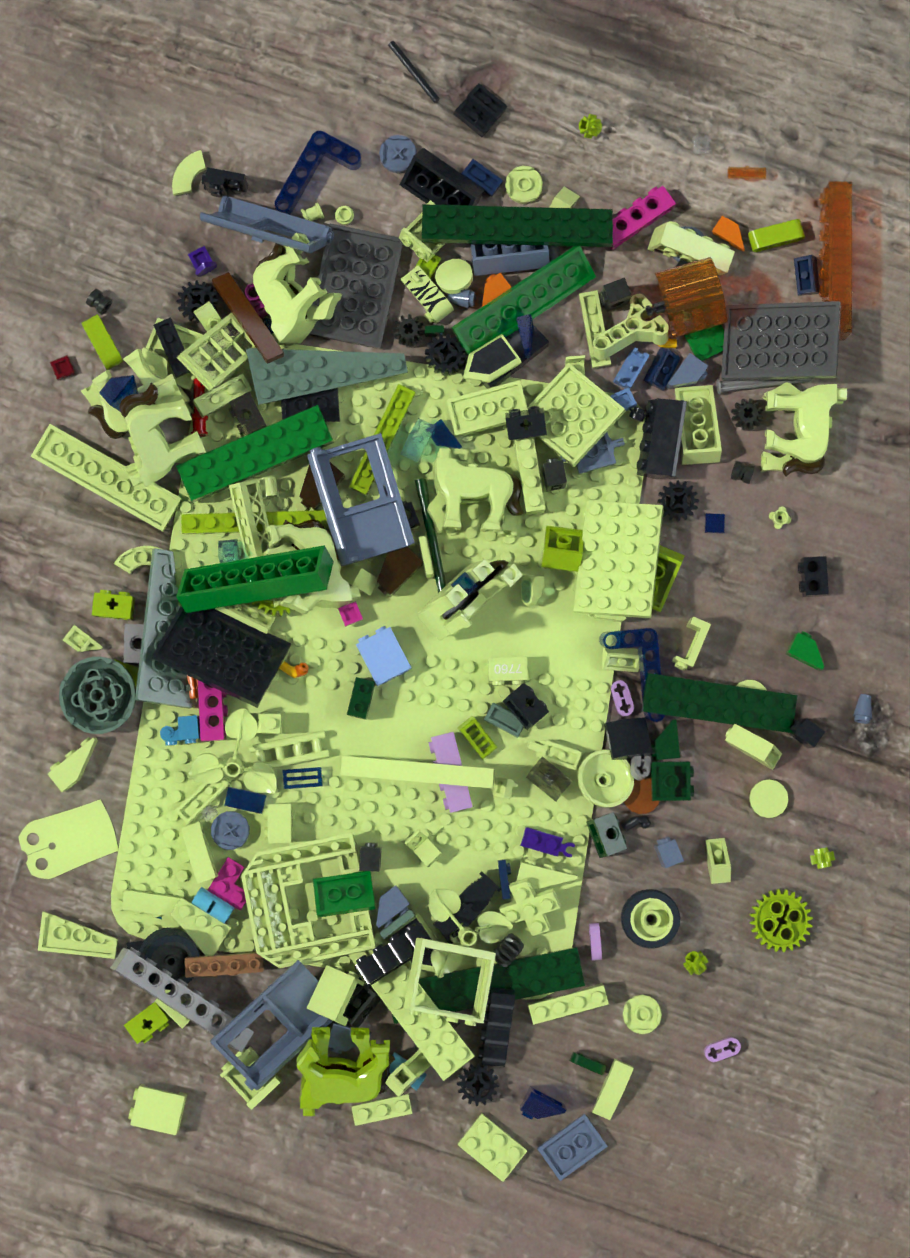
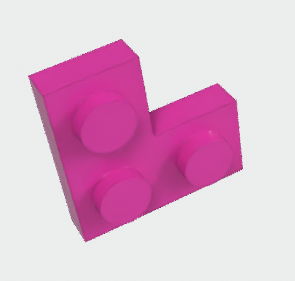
M228 857L218 872V877L213 880L208 891L241 911L246 903L244 889L235 883L245 867Z

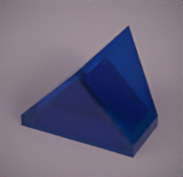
M134 375L112 377L99 392L107 403L120 411L122 399L128 395L139 394Z

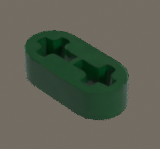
M574 1051L569 1060L600 1075H604L607 1068L605 1064Z

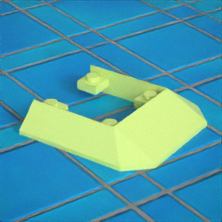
M353 833L266 850L255 854L241 875L257 954L278 968L292 966L297 960L303 964L376 948L369 910L349 913L353 932L316 940L311 921L294 925L292 923L285 886L304 883L300 863L338 856L341 875L359 871L360 865Z

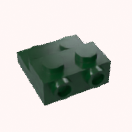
M651 762V801H691V797H694V785H691L694 768L690 766V762Z

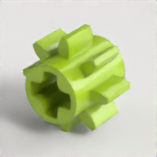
M589 114L588 117L583 116L579 122L580 134H584V137L592 139L593 136L597 137L602 130L601 119H597V115Z
M828 847L815 849L814 855H811L810 859L812 865L817 864V868L821 869L832 866L831 861L835 860L834 851L829 852Z
M692 951L685 956L686 962L683 965L690 975L693 973L700 975L707 970L706 964L709 961L702 951Z

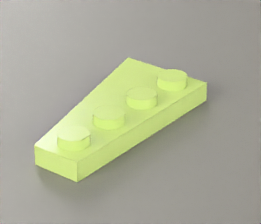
M42 912L38 951L116 959L117 938L48 912Z

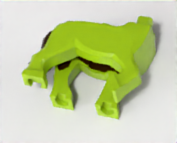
M312 1027V1039L308 1040L306 1046L296 1059L297 1069L302 1073L299 1100L300 1109H303V1116H315V1109H319L326 1103L367 1102L376 1098L378 1094L390 1089L385 1082L390 1075V1065L396 1060L394 1056L389 1054L390 1040H384V1044H376V1040H369V1028L351 1027L352 1042L357 1045L360 1052L357 1062L345 1058L328 1057L330 1027Z

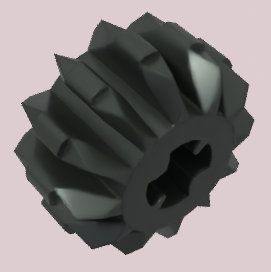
M408 314V319L405 320V317L402 315V322L395 321L398 327H393L392 330L396 333L394 339H399L398 343L400 345L405 341L406 347H409V342L416 346L415 339L422 341L420 335L425 334V330L420 328L424 324L423 322L418 323L419 318L417 316L412 320L411 314ZM405 328H412L411 334L410 332L409 334L405 333Z
M744 398L741 400V404L736 402L734 405L736 409L731 410V413L735 415L731 420H738L735 426L738 427L742 424L743 431H745L747 426L750 431L753 430V425L758 427L760 425L758 420H763V416L760 415L763 412V408L757 409L759 402L753 405V399L751 398L748 400V403ZM749 411L751 413L750 416L744 417V414Z
M512 933L505 936L493 951L496 953L495 961L503 967L510 965L524 948L521 939Z

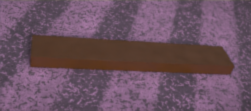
M227 272L213 278L212 284L265 362L268 364L284 357L283 350L230 273Z

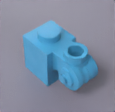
M199 716L178 717V729L176 731L170 726L163 727L160 731V736L165 740L166 746L177 745V741L184 740L185 744L197 743L196 739H201Z

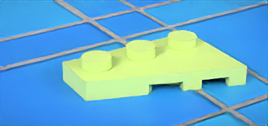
M182 897L171 912L172 917L206 956L215 955L231 929V926L226 923L223 924Z

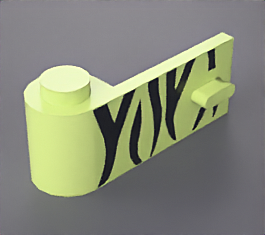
M419 265L401 278L404 285L426 311L424 316L430 323L434 322L437 324L454 311L448 299Z

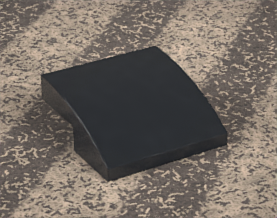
M478 83L467 95V98L457 107L453 115L479 136L483 137L502 116L508 106Z
M645 718L623 719L604 724L612 760H629L634 756H650L653 753Z

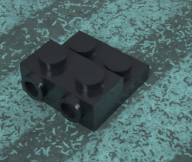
M207 167L206 173L202 175L201 183L204 185V190H208L214 197L227 196L228 189L238 194L248 190L245 174Z

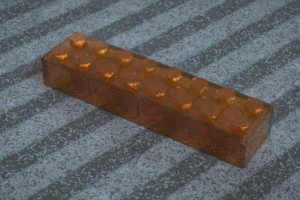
M829 181L827 186L823 188V193H820L819 199L820 204L823 205V211L820 212L819 216L820 223H823V229L820 230L819 240L822 242V249L819 252V259L822 260V267L819 270V278L822 279L819 297H822V302H841L839 341H845L852 333V182Z

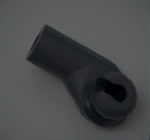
M646 815L633 816L623 822L622 827L626 832L639 824L645 829L651 825V821Z

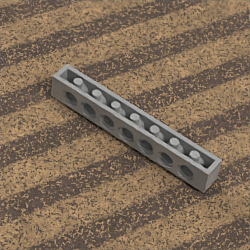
M132 947L130 950L123 948L110 969L213 1036L217 1035L234 1019L235 1015L226 1009L223 1012L218 1008L219 1004L211 999L206 1001L203 999L204 994L196 989L191 991L187 988L188 984L179 978L177 981L171 978L173 975L171 972L164 968L159 970L155 967L157 963L149 958H146V960L139 957L141 953ZM135 963H139L140 969L134 973L133 966ZM155 973L156 979L153 983H150L149 976ZM170 983L171 991L166 993L165 986ZM186 994L187 1000L182 1004L181 996ZM202 1004L203 1009L199 1014H197L196 1008L198 1005ZM217 1014L218 1021L215 1024H213L212 1018L214 1015ZM250 1025L228 1045L242 1052L254 1031L249 1029Z

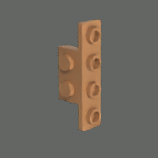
M257 953L186 957L184 959L185 977L187 978L217 977L219 975L234 976L243 973L263 972V957Z

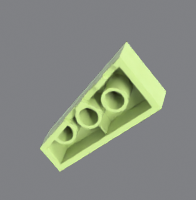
M672 221L666 222L654 229L647 250L653 252L655 248L659 249L667 257L678 256L690 264L698 263V268L718 275L728 273L735 253L728 245L717 244L713 242L712 238L696 235L694 230L680 228L678 223Z

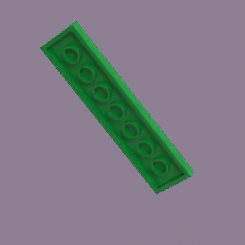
M574 246L454 325L452 329L469 357L470 353L501 334L507 337L596 278V275L581 246Z

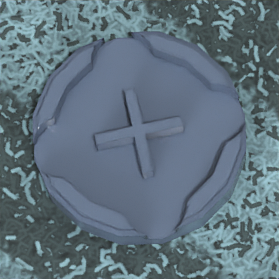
M394 135L387 138L382 143L379 152L380 161L384 168L397 174L406 172L413 156L417 153L414 143L402 135Z
M226 811L219 814L211 826V836L214 842L226 850H234L241 847L247 841L250 834V826L247 819L235 811Z

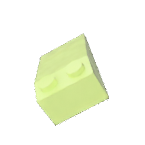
M713 385L675 388V400L687 401L680 443L682 465L720 462L722 449Z

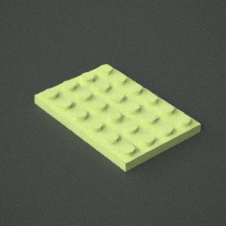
M587 501L582 536L583 554L581 566L578 569L574 613L651 618L663 505Z

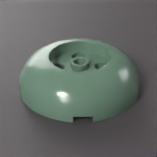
M89 657L77 662L69 669L60 685L59 701L63 714L72 725L86 733L104 734L118 729L129 719L136 704V686L131 674L123 665L110 658ZM107 679L111 682L109 688L104 686V681ZM87 684L93 686L90 692H87L85 689ZM99 692L103 694L101 699L98 697ZM111 698L115 700L113 707L108 704V700ZM91 703H95L97 705V709L95 711H92L90 709Z

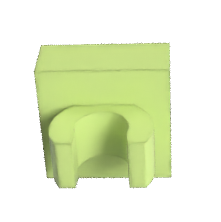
M497 777L494 796L506 799L514 798L516 794L511 793L512 787H518V784L513 783L514 780Z

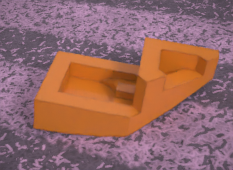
M721 216L712 233L744 252L745 247L739 225Z

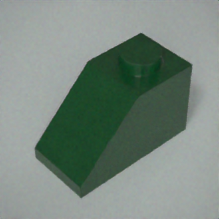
M677 719L671 720L654 740V745H651L652 757H655V760L680 758Z

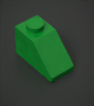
M804 631L796 633L785 654L818 671H822L824 664L816 641L811 639L812 635Z

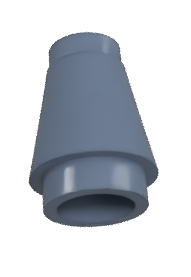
M470 289L461 290L457 294H448V301L466 308L474 307L476 292H472Z
M860 694L853 714L855 722L862 724L870 723V719H872L870 695Z

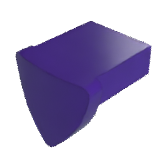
M205 246L188 254L196 269L195 274L197 277L205 275L217 267L216 262L212 261Z

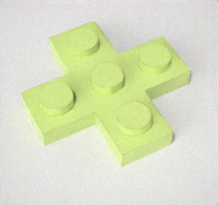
M528 878L510 883L509 888L515 901L500 905L499 910L501 914L512 924L525 920L532 936L550 931L551 926L545 913L560 909L561 907L554 889L535 894Z

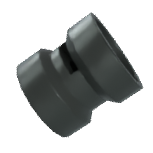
M99 289L93 290L86 300V304L90 307H95L96 311L101 315L107 312L113 302L108 296H103Z
M735 461L731 479H739L743 483L750 484L754 466H746L742 462Z

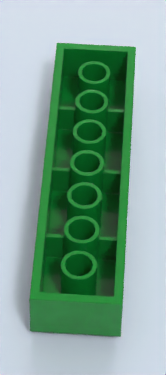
M316 405L176 465L190 500L197 502L229 488V485L241 483L309 454L311 449L334 443V440L319 406Z
M324 545L185 569L176 598L185 612L188 613L323 591L328 588L334 561Z

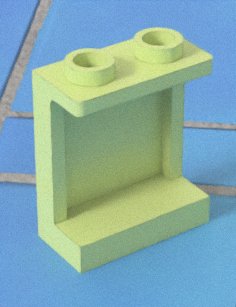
M431 200L427 203L429 205H436ZM422 213L407 228H403L399 239L405 246L410 247L419 258L424 259L426 262L446 244L422 242Z
M696 617L689 619L686 627L697 632L685 659L679 656H675L671 662L675 663L674 667L685 671V669L687 670L694 666L711 626L710 623Z
M326 965L307 1009L346 1026L349 1019L343 1016L356 985L363 986L364 982L359 980L360 976L354 972L349 971L346 974V970L342 967L335 965L332 968Z
M251 1046L247 1049L244 1048L242 1052L236 1054L246 1066L252 1065L260 1057ZM229 1061L221 1068L223 1072L220 1074L247 1102L246 1105L251 1110L282 1081L275 1074L258 1091L256 1089L251 1091L244 1083L246 1078Z
M141 1084L134 1091L133 1100H136L134 1108L131 1107L128 1119H131L130 1125L177 1135L187 1094L181 1092L177 1094L146 1087L144 1084Z

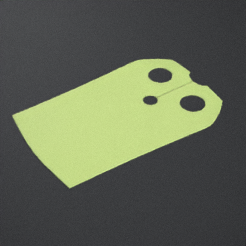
M101 799L65 812L34 820L25 826L18 837L21 850L27 854L26 864L31 875L43 879L54 878L88 862L118 851L114 828ZM30 833H36L39 836V842L36 845H30L27 842V836ZM52 842L56 845L53 850L48 848ZM45 858L48 862L47 868L44 870L37 869V859Z

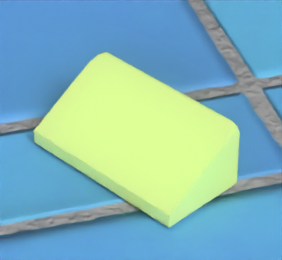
M604 646L602 669L638 672L643 655L639 649Z

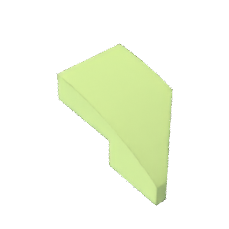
M73 625L62 639L78 652L103 648V646L76 625Z

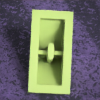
M563 187L554 197L549 208H573L580 196Z
M353 564L342 566L340 571L341 577L349 582L350 586H359V591L371 596L377 584V577Z

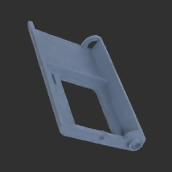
M225 195L221 199L218 212L212 214L200 213L201 221L252 236L251 240L261 243L267 240L307 253H312L332 242L334 237L332 227ZM265 230L293 237L295 233L305 234L310 242L306 244L266 232Z
M381 433L327 450H321V447L310 450V454L307 457L341 566L401 549L415 543ZM365 449L380 497L360 505L344 508L329 461L333 457Z
M299 960L210 1040V1043L246 1078L244 1083L251 1091L253 1089L258 1091L306 1046L308 1040L312 1039V1027H327L332 1022V1020L307 1009L319 981ZM265 1010H270L287 1028V1032L252 1065L246 1066L228 1048V1044Z

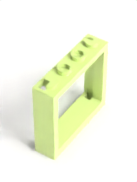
M416 938L403 1009L410 1010L409 1014L421 1016L423 1012L428 1013V1018L440 1019V1016L447 1017L446 1021L458 1023V1019L465 1020L464 1024L476 1026V1022L483 1024L496 953ZM425 948L482 959L472 1015L414 1005Z

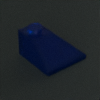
M531 1086L520 1105V1110L523 1111L522 1115L531 1120L533 1117L541 1119L564 1114L567 1110L564 1103Z

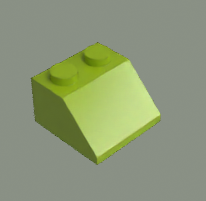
M546 526L541 567L578 572L583 554V530Z

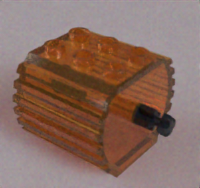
M711 257L655 273L661 302L655 303L653 308L650 305L646 306V313L649 317L653 316V312L657 314L664 313L672 338L728 323L722 286Z

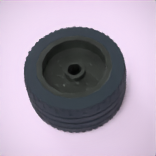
M172 927L162 928L150 934L142 943L140 948L141 955L139 956L144 960L146 958L151 959L157 963L156 968L162 970V968L173 974L171 978L176 981L179 978L187 984L194 977H185L184 959L186 957H200L198 948L192 938L184 931ZM152 973L149 976L150 983H153L155 981V973ZM167 984L165 989L171 990V984Z

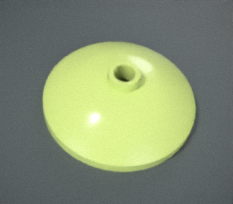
M610 750L595 751L588 755L579 767V788L584 797L596 806L610 808L620 805L630 796L633 790L634 778L630 772L631 766L627 760H612ZM599 778L604 780V784L599 782Z

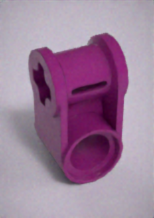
M253 283L249 284L245 289L248 301L260 318L269 315L259 295L255 298L249 296L250 291L255 289Z

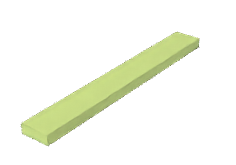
M342 756L341 775L494 788L495 768Z

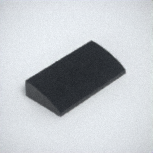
M530 321L505 337L522 363L490 383L482 382L487 389L500 385L549 346V341Z

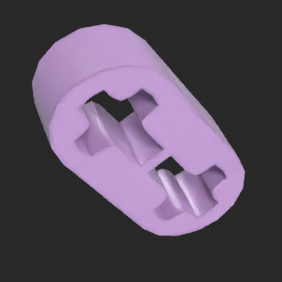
M621 680L614 682L611 686V694L616 711L621 716H628L634 710L628 685ZM616 684H620L621 687L624 686L625 688L622 691V698H620L619 692L614 691L617 688ZM622 699H624L626 705H630L628 713L620 710Z
M589 923L592 961L602 960L599 923Z
M727 1037L708 1044L704 1049V1055L709 1061L717 1062L736 1055L740 1051L741 1045L736 1038ZM729 1041L736 1043L734 1051L730 1049L724 1050L723 1048L729 1045ZM710 1048L715 1050L721 1049L720 1052L716 1053L715 1058L711 1055L708 1056V1053L711 1052Z

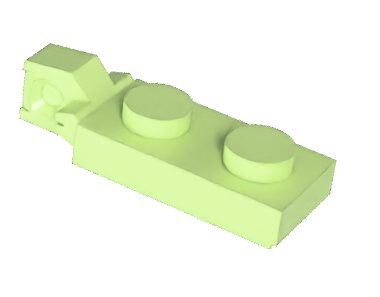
M540 740L539 744L530 741L527 748L537 752L535 757L576 771L583 753L547 740Z

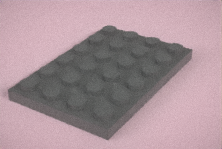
M330 223L329 227H332L334 237L332 242L328 243L324 248L318 276L322 283L319 286L322 290L326 289L328 293H341L342 297L335 307L333 317L330 320H318L309 335L381 350L403 243L399 237ZM320 298L314 301L313 304L319 306Z
M841 302L726 305L721 379L725 381L837 378Z

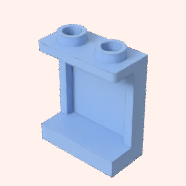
M386 626L375 631L376 634L371 637L366 635L358 639L359 643L356 644L377 686L412 669L391 627L386 628Z

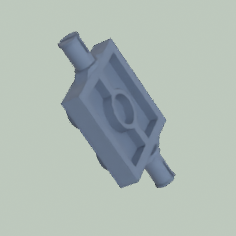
M606 432L576 465L578 473L582 474L616 464L614 448L625 445L623 437L612 441Z

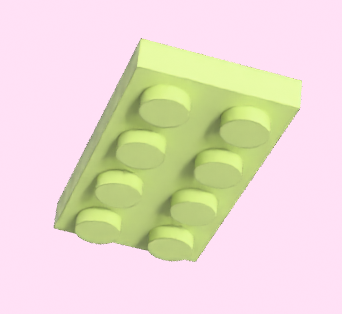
M520 380L447 399L456 437L505 425V413H509V410H528Z

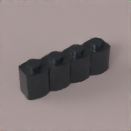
M415 923L411 924L405 929L406 933L401 936L399 934L394 935L389 939V944L385 946L381 944L372 950L374 953L370 956L363 955L356 960L355 970L367 988L413 959L416 938L432 940L421 923L418 925Z
M490 988L487 1000L488 1008L485 1011L484 1017L485 1029H481L480 1040L483 1041L482 1047L479 1046L478 1058L481 1059L482 1065L505 1067L515 1003L514 989Z

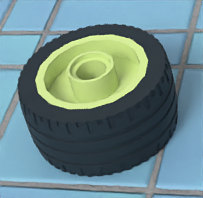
M654 889L641 890L633 894L625 902L621 912V924L626 936L633 943L643 948L655 949L668 944L676 936L680 926V912L676 903L667 894ZM648 915L653 916L652 922L646 920Z

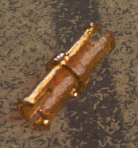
M745 165V167L728 166L727 179H744V181L749 179L765 180L766 167H749V165Z

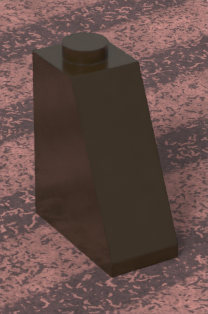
M330 462L334 479L338 486L345 478V475ZM309 464L300 492V498L302 499L300 503L308 510L311 508L316 510L322 503Z
M408 547L388 552L377 583L380 585L378 589L385 596L387 594L392 596L423 565V561Z

